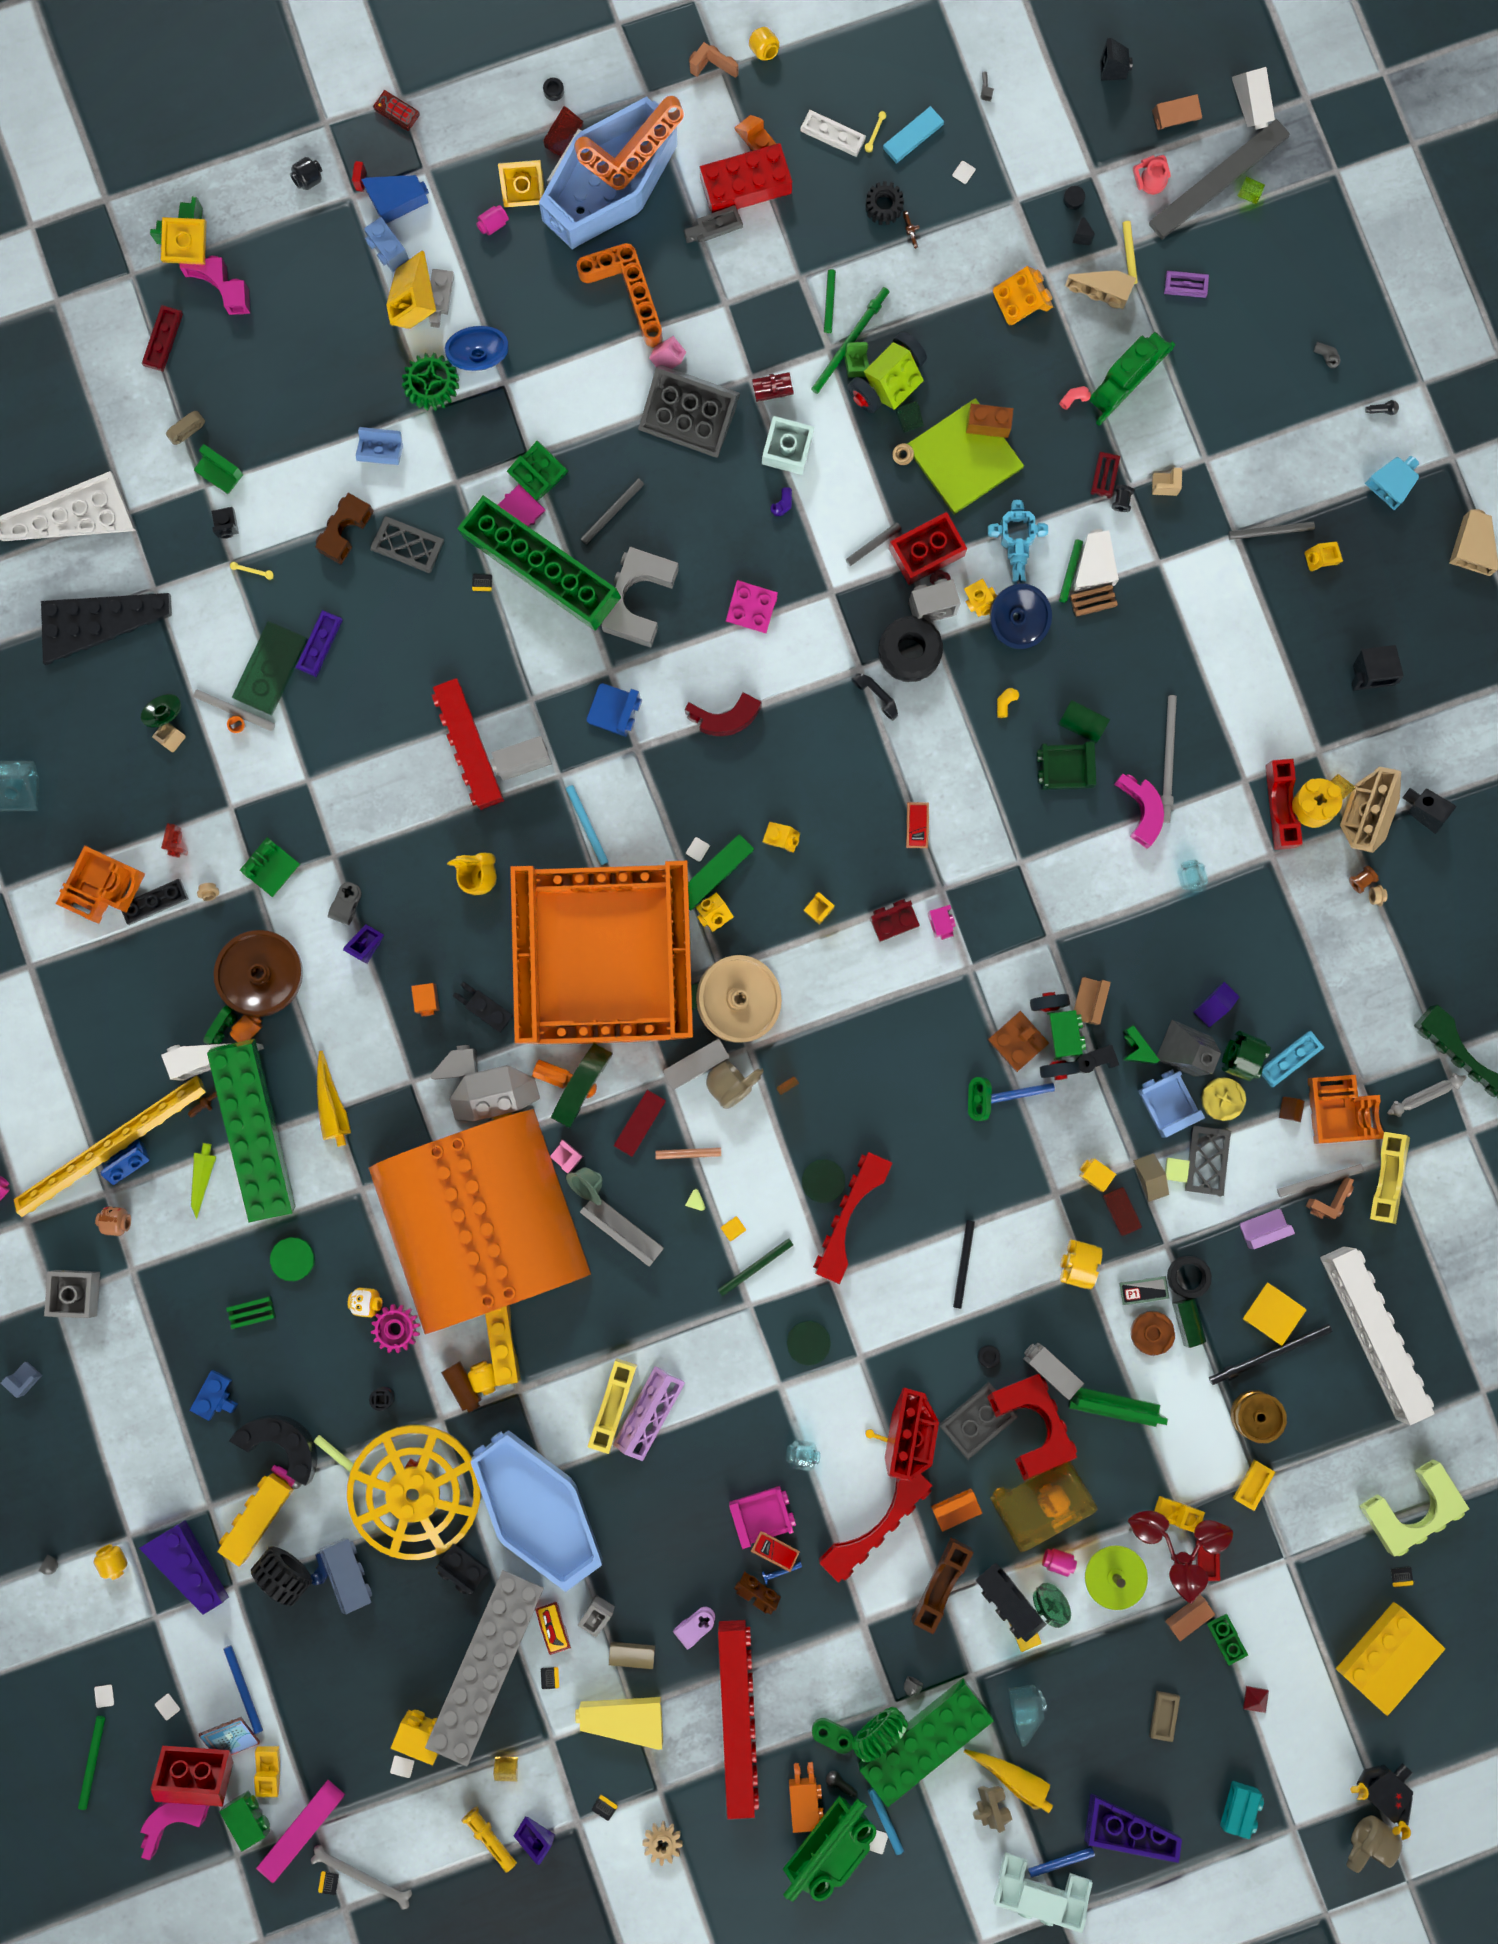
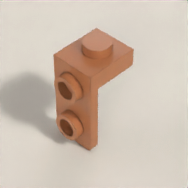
M703 42L698 51H694L690 56V73L698 77L708 61L734 78L738 76L737 62L732 57H726L720 53L713 45L709 46Z
M1351 1178L1343 1179L1331 1206L1316 1199H1309L1306 1207L1311 1209L1310 1213L1318 1218L1323 1219L1325 1216L1329 1219H1336L1344 1210L1343 1202L1345 1198L1349 1197L1354 1189L1352 1185L1354 1180Z

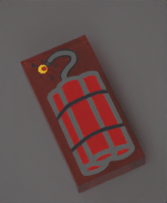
M386 90L382 92L373 105L376 112L408 132L420 116L418 110Z

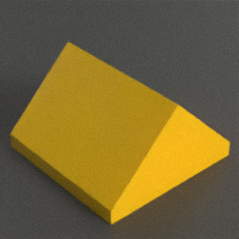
M541 161L498 163L504 207L539 205V201L545 192Z

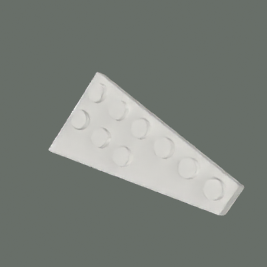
M111 471L0 516L1 541L136 531Z

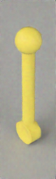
M884 111L878 114L879 119L871 139L865 145V151L868 153L872 152V144L882 121L887 116Z
M237 562L230 563L232 570L239 569L265 576L268 580L274 577L273 572L269 570L264 572L238 565Z

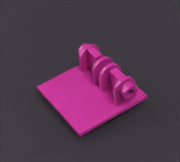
M737 580L726 621L767 633L774 605L777 602L778 592Z

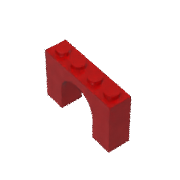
M1040 1374L999 1389L987 1396L996 1418L1016 1409L1028 1408L1037 1412L1046 1424L1047 1437L1042 1447L1015 1459L1024 1481L1077 1458L1076 1446L1073 1441L1069 1440L1066 1434V1424L1063 1420H1060L1057 1414V1404L1054 1399L1050 1398L1047 1392V1382L1044 1378H1041Z

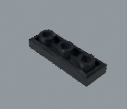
M176 879L133 898L127 912L122 911L127 925H131L189 898L181 880ZM155 898V903L151 905V900Z

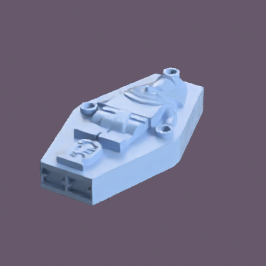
M508 1430L503 1434L501 1431L491 1438L492 1443L488 1446L481 1445L473 1452L474 1456L471 1459V1465L496 1535L505 1547L567 1592L602 1566L603 1561L577 1485L570 1476Z

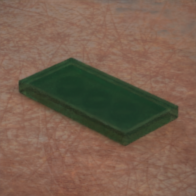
M268 621L232 698L272 716L308 639Z

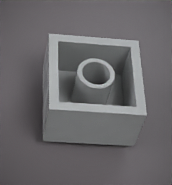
M941 579L936 581L935 585L928 587L925 584L917 586L911 592L909 599L912 616L918 619L925 618L929 622L957 615L961 604L953 579L949 581Z
M47 1271L44 1316L96 1317L100 1272Z

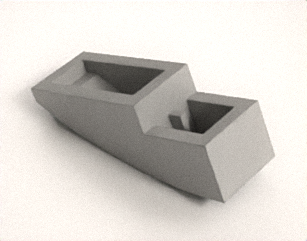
M717 1039L663 1070V1073L672 1090L711 1070L719 1063L730 1059L720 1039Z

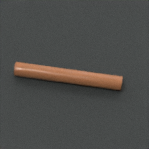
M721 1148L656 1151V1159L721 1156Z

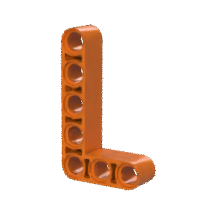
M668 96L663 99L615 158L590 138H578L574 144L578 161L616 190L624 189L682 121L684 112L679 99L675 96ZM671 108H677L674 112H668ZM659 124L663 125L659 129H654ZM644 141H649L647 145H641ZM583 149H590L586 153H581ZM629 158H635V160L627 162ZM599 162H606L604 165H597ZM616 174H622L620 177L614 178Z
M625 243L581 257L577 261V271L580 280L584 283H592L622 273L644 342L652 348L662 343V328L635 248L631 244ZM625 255H630V256H632V257L629 258V259H623V258H622V257L625 256ZM610 261L611 264L605 266L603 265V262ZM584 268H591L589 272L582 271ZM631 274H637V275H638L637 278H634V279L629 278V276H630ZM638 293L644 294V297L637 298L635 297V295ZM646 312L651 314L649 317L646 318L641 316L643 313ZM650 332L658 333L655 337L648 336Z

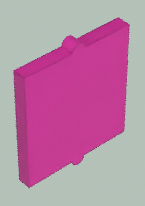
M520 484L509 494H505V498L498 504V506L528 527L531 524L534 525L535 520L546 511Z

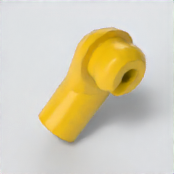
M1008 688L997 698L998 718L1008 717V704L1018 700V690Z

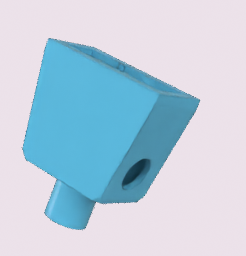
M1409 456L1405 461L1396 457L1375 472L1365 482V485L1395 510L1405 500L1418 480L1419 475L1414 469L1419 465V462L1413 456Z

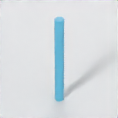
M568 786L565 789L600 865L604 866L609 863L574 786Z

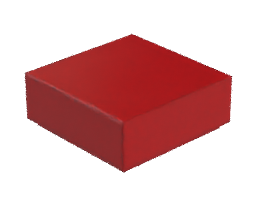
M355 161L352 182L356 191L364 192V185L361 179L366 178L367 171L363 162Z

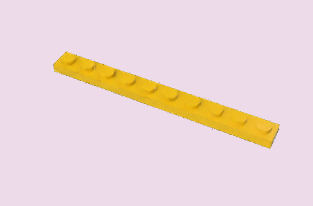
M197 1075L16 1197L14 1199L16 1213L23 1217L29 1212H33L45 1201L52 1199L57 1193L71 1186L76 1180L89 1174L98 1165L108 1161L110 1157L127 1148L129 1144L146 1135L148 1131L162 1124L173 1114L180 1112L194 1100L199 1099L206 1093L202 1080Z

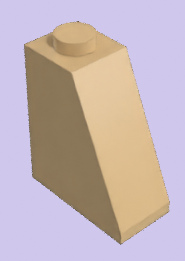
M1471 509L1464 515L1451 555L1450 564L1487 576H1491L1498 570L1492 516L1485 514L1484 511L1479 509Z

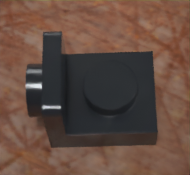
M233 507L211 511L214 522L212 529L218 538L228 539L233 537L234 534H239Z

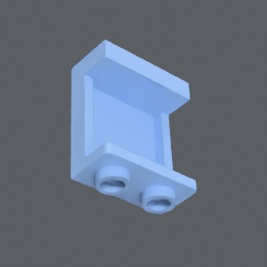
M1173 1069L1161 1074L1162 1079L1156 1082L1154 1079L1143 1083V1088L1138 1090L1162 1138H1166L1205 1118L1202 1111L1197 1109L1181 1078V1071L1174 1072Z

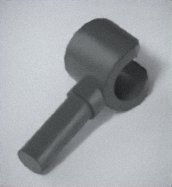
M983 72L980 98L991 102L994 88L988 87L987 72Z

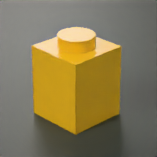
M1091 1158L1090 1161L1086 1160L1079 1169L1081 1171L1079 1177L1100 1192H1104L1116 1176V1173L1095 1158Z

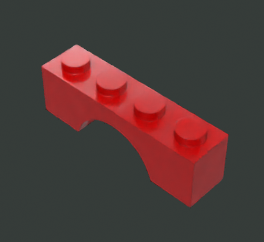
M1294 759L1272 760L1265 766L1274 850L1297 848L1303 842L1301 823L1297 820L1292 810L1293 789L1296 781Z

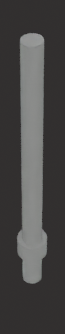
M1175 695L1168 696L1163 796H1161L1164 808L1163 823H1170L1171 807L1174 801L1172 796L1177 702V696Z

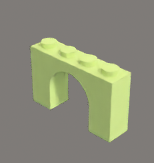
M1434 1459L1415 1470L1430 1498L1429 1511L1421 1521L1414 1524L1401 1523L1386 1500L1378 1494L1359 1506L1387 1552L1394 1557L1404 1555L1409 1551V1547L1415 1543H1423L1427 1540L1428 1535L1433 1532L1442 1531L1446 1528L1447 1523L1452 1520L1461 1519L1465 1515L1464 1512L1469 1510L1468 1505L1442 1464Z

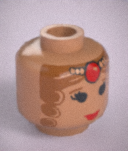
M107 1206L102 1209L101 1213L97 1214L95 1224L104 1235L121 1236L130 1229L131 1215L124 1208Z

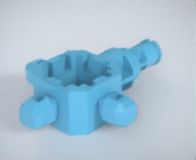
M1013 500L1011 511H1008L1003 516L1000 525L998 523L988 525V536L996 538L1001 536V545L1008 549V559L1010 560V565H1012L1013 584H1017V581H1019V584L1026 583L1025 565L1029 558V547L1033 544L1036 535L1037 537L1048 535V525L1045 523L1035 525V516L1030 511H1024L1022 500ZM1010 521H1023V523H1027L1028 537L1026 540H1023V538H1016V540H1012V537L1009 538L1007 523Z

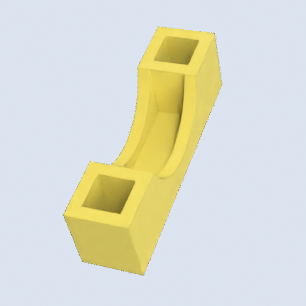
M1384 1132L1380 1176L1370 1216L1372 1220L1396 1224L1410 1137L1407 1135Z
M616 1358L588 1448L609 1454L637 1368L636 1364Z

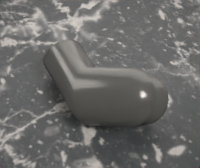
M1320 342L1316 343L1313 352L1323 355L1328 367L1336 368L1340 364V357L1336 348Z

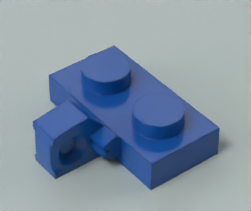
M211 1370L189 1411L208 1421L212 1419L216 1411L221 1412L223 1409L229 1413L234 1412L238 1403L229 1399L230 1394L226 1392L232 1380Z

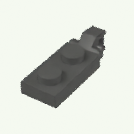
M734 205L696 219V222L692 223L691 228L684 230V237L687 243L697 240L698 242H705L743 228V223Z

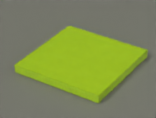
M976 398L908 443L914 451V460L954 515L1024 468L1023 463L1005 438L966 433L971 403L980 404Z

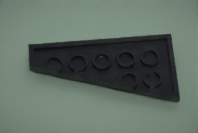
M169 593L41 601L43 664L49 665L62 657L67 658L75 652L83 649L87 650L115 639L118 635L130 633L138 627L146 624L150 625L172 616L171 595Z

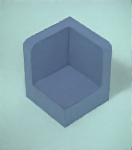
M24 1362L13 1375L6 1376L1 1384L18 1398L24 1396L43 1375L29 1362Z

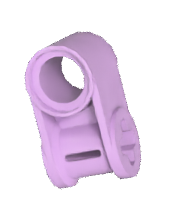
M701 1607L673 1630V1633L686 1649L694 1646L713 1628L715 1621L714 1611L709 1607ZM701 1616L703 1618L708 1617V1623L706 1621L701 1622Z

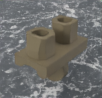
M999 1786L991 1788L979 1787L978 1791L981 1801L976 1802L978 1809L973 1812L974 1819L981 1820L983 1826L989 1824L990 1829H997L999 1833L1005 1831L1004 1825L1012 1820V1816L1008 1808H998L997 1803L1005 1800L1003 1788Z

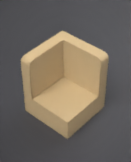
M1173 468L1171 473H1154L1152 475V495L1177 496L1181 491L1182 468Z

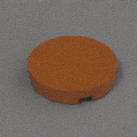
M1157 1311L1144 1312L1133 1321L1131 1326L1132 1342L1140 1352L1150 1356L1166 1353L1172 1347L1175 1340L1174 1325L1162 1313Z

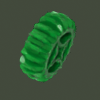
M425 352L422 359L417 355V362L410 360L411 367H405L404 370L407 374L402 375V379L405 381L402 383V387L405 389L406 397H410V402L412 404L416 403L419 409L423 405L427 411L430 409V406L435 411H437V405L445 408L444 402L451 403L452 399L450 396L456 397L457 393L455 390L459 389V384L457 383L459 376L456 374V367L452 366L448 360L445 361L443 355L437 358V354L433 353L429 357ZM436 369L443 371L447 375V379L438 376ZM415 384L424 388L425 395L415 390Z
M890 1707L874 1716L868 1723L862 1726V1729L857 1732L851 1744L857 1757L861 1758L863 1762L874 1761L884 1753L886 1754L892 1746L898 1743V1740L903 1737L908 1727L903 1713L896 1707Z

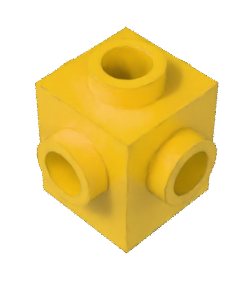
M982 578L964 588L969 598L965 602L971 612L976 611L978 617L990 614L991 605L997 596L993 587L988 588Z
M717 892L695 907L700 914L697 916L703 927L708 925L712 932L722 927L734 917Z

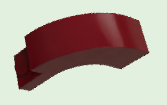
M742 692L736 705L730 711L723 714L709 713L688 702L684 710L685 714L688 715L687 719L697 724L701 722L700 732L713 736H728L738 733L751 724L760 711L762 702Z

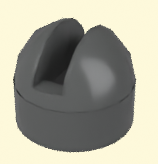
M47 1555L38 1571L46 1575L53 1574L58 1568L57 1560Z
M907 1676L904 1682V1690L909 1696L914 1697L918 1695L923 1687L922 1682L910 1676Z

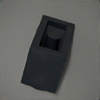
M1107 38L1100 59L1101 81L1126 80L1129 71H1132L1133 59L1129 57V49L1114 39Z

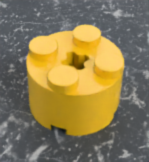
M1321 778L1310 779L1297 792L1292 802V810L1300 823L1311 828H1318L1329 823L1342 807L1341 788L1333 782Z
M1070 1239L1067 1246L1068 1254H1063L1060 1267L1064 1268L1060 1275V1282L1084 1289H1092L1099 1274L1097 1267L1098 1264L1101 1265L1102 1248Z

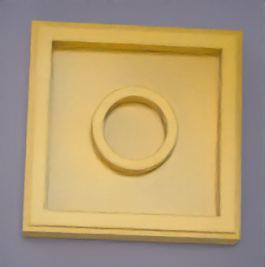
M162 217L161 261L164 263L205 265L207 221L205 219Z

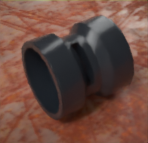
M387 1386L379 1387L370 1395L369 1402L371 1407L377 1411L387 1409L394 1403L395 1393Z

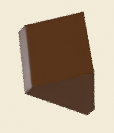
M1282 1097L1279 1118L1301 1122L1305 1101L1298 1098Z

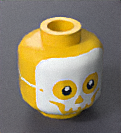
M359 1287L348 1297V1308L355 1316L372 1318L382 1308V1298H380L378 1291L375 1289Z

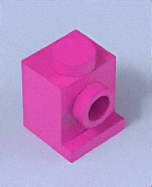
M950 905L931 910L927 913L935 938L941 937V940L954 936L953 927H956L953 915L948 914L951 910Z

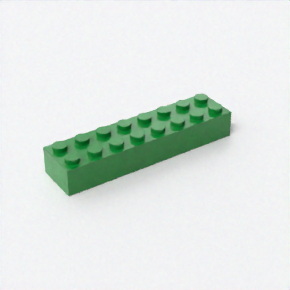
M484 495L457 528L464 539L594 631L598 629L621 599L617 588Z
M256 1039L212 1047L207 1052L248 1223L292 1214L296 1207Z

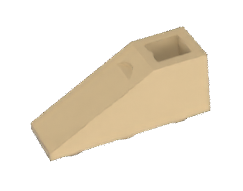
M1117 270L1069 274L1065 286L1075 293L1081 292L1088 295L1092 300L1106 302L1112 308L1124 309L1136 278Z

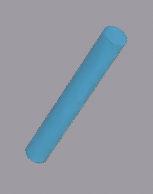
M870 1788L868 1793L895 1854L900 1855L904 1852V1849L884 1804L876 1791Z

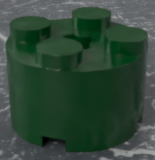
M1238 1031L1234 1034L1238 1036L1235 1041L1230 1039L1222 1058L1225 1067H1222V1070L1246 1081H1251L1253 1078L1259 1079L1263 1072V1067L1261 1066L1264 1059L1269 1056L1271 1047L1267 1046L1264 1040Z

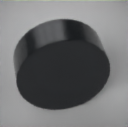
M553 77L544 82L543 92L548 100L557 101L563 97L564 86L560 79Z
M1078 186L1069 187L1063 197L1064 204L1070 209L1080 208L1085 200V192Z
M985 1345L978 1351V1361L984 1367L993 1368L999 1363L1000 1353L994 1346Z

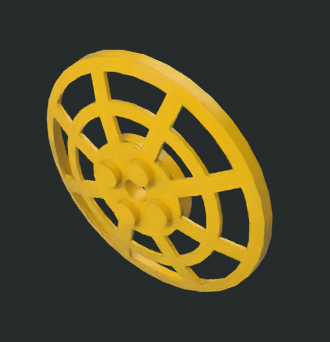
M406 1425L382 1433L363 1449L355 1460L349 1475L347 1503L353 1524L360 1535L371 1546L391 1557L404 1560H421L444 1553L465 1536L478 1513L481 1490L471 1465L472 1456L456 1438L434 1427ZM408 1433L428 1435L424 1448L408 1447L397 1451L391 1438ZM436 1439H441L452 1446L465 1462L452 1468L442 1456L432 1451ZM383 1442L388 1455L376 1465L371 1475L358 1471L366 1456ZM405 1455H421L417 1467L404 1468L400 1457ZM429 1459L440 1464L446 1473L435 1478L432 1473L426 1470ZM391 1462L396 1474L391 1478L390 1482L378 1479L377 1476L380 1471ZM467 1471H470L474 1488L472 1507L459 1504L460 1487L457 1477ZM355 1480L367 1484L366 1503L369 1512L358 1517L353 1502ZM451 1481L453 1489L452 1502L440 1499V1486ZM373 1487L386 1492V1504L376 1509L373 1503ZM409 1489H416L419 1493V1498L410 1500L407 1497V1491ZM435 1509L449 1511L445 1519L434 1528L429 1516ZM391 1512L396 1518L400 1519L396 1531L385 1525L380 1516ZM455 1513L469 1516L460 1532L444 1545L438 1534L449 1525ZM373 1520L384 1533L393 1537L391 1548H385L374 1541L362 1525ZM420 1521L426 1533L417 1535L404 1534L408 1522ZM429 1538L436 1548L430 1552L420 1554H404L399 1552L402 1541L417 1542Z

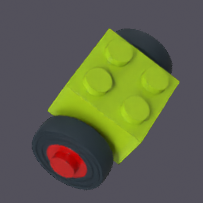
M904 331L900 332L893 339V343L864 371L870 384L859 377L854 378L848 384L847 389L851 397L861 408L869 413H874L881 406V403L895 410L924 381L918 367L926 361V352L913 336Z

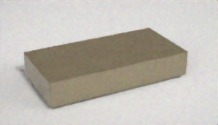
M1156 1691L1150 1738L1173 1742L1180 1701L1179 1695Z

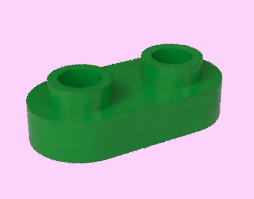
M227 1005L222 1008L204 1037L203 1042L205 1044L215 1045L222 1042L225 1036L223 1032L236 1019L234 1015L235 1010Z
M975 1077L969 1083L968 1114L975 1121H985L991 1114L992 1086L987 1078Z
M819 1718L813 1723L812 1736L817 1742L839 1753H848L853 1749L851 1744L854 1736L849 1729L826 1718ZM821 1729H826L827 1733L825 1735L819 1734V1731ZM846 1739L848 1742L846 1745H841L839 1741Z

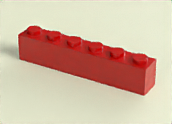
M455 678L434 686L435 694H432L435 706H440L442 714H439L443 726H447L450 733L446 735L450 745H455L457 753L454 754L458 766L462 765L465 773L461 775L465 785H470L472 790L469 796L473 806L477 805L482 810L503 802L504 798L460 682Z

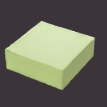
M1166 1158L1165 1173L1167 1180L1187 1183L1190 1161Z

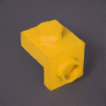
M769 822L762 842L794 853L799 843L800 832L791 826Z

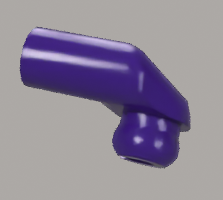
M782 488L781 500L771 505L770 510L774 516H783L791 509L792 488Z

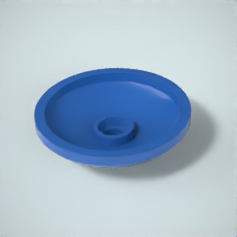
M473 326L454 333L445 344L447 360L452 365L466 371H482L496 366L505 358L509 349L506 336L501 331L488 326Z

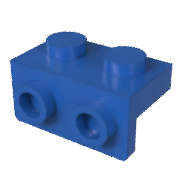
M137 1139L129 1144L127 1148L110 1157L108 1161L103 1162V1170L100 1172L101 1176L112 1185H115L150 1161L143 1142Z

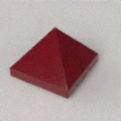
M1246 1686L1243 1709L1266 1713L1269 1690Z

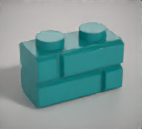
M1232 1781L1220 1823L1221 1828L1226 1833L1250 1839L1252 1833L1255 1834L1257 1831L1258 1820L1256 1816L1264 1805L1262 1793L1255 1787Z

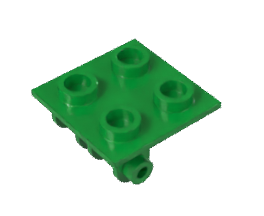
M267 837L242 866L240 871L273 897L299 867L300 863Z

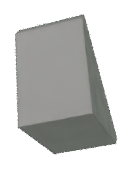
M596 1595L578 1623V1626L597 1637L611 1618L615 1606Z

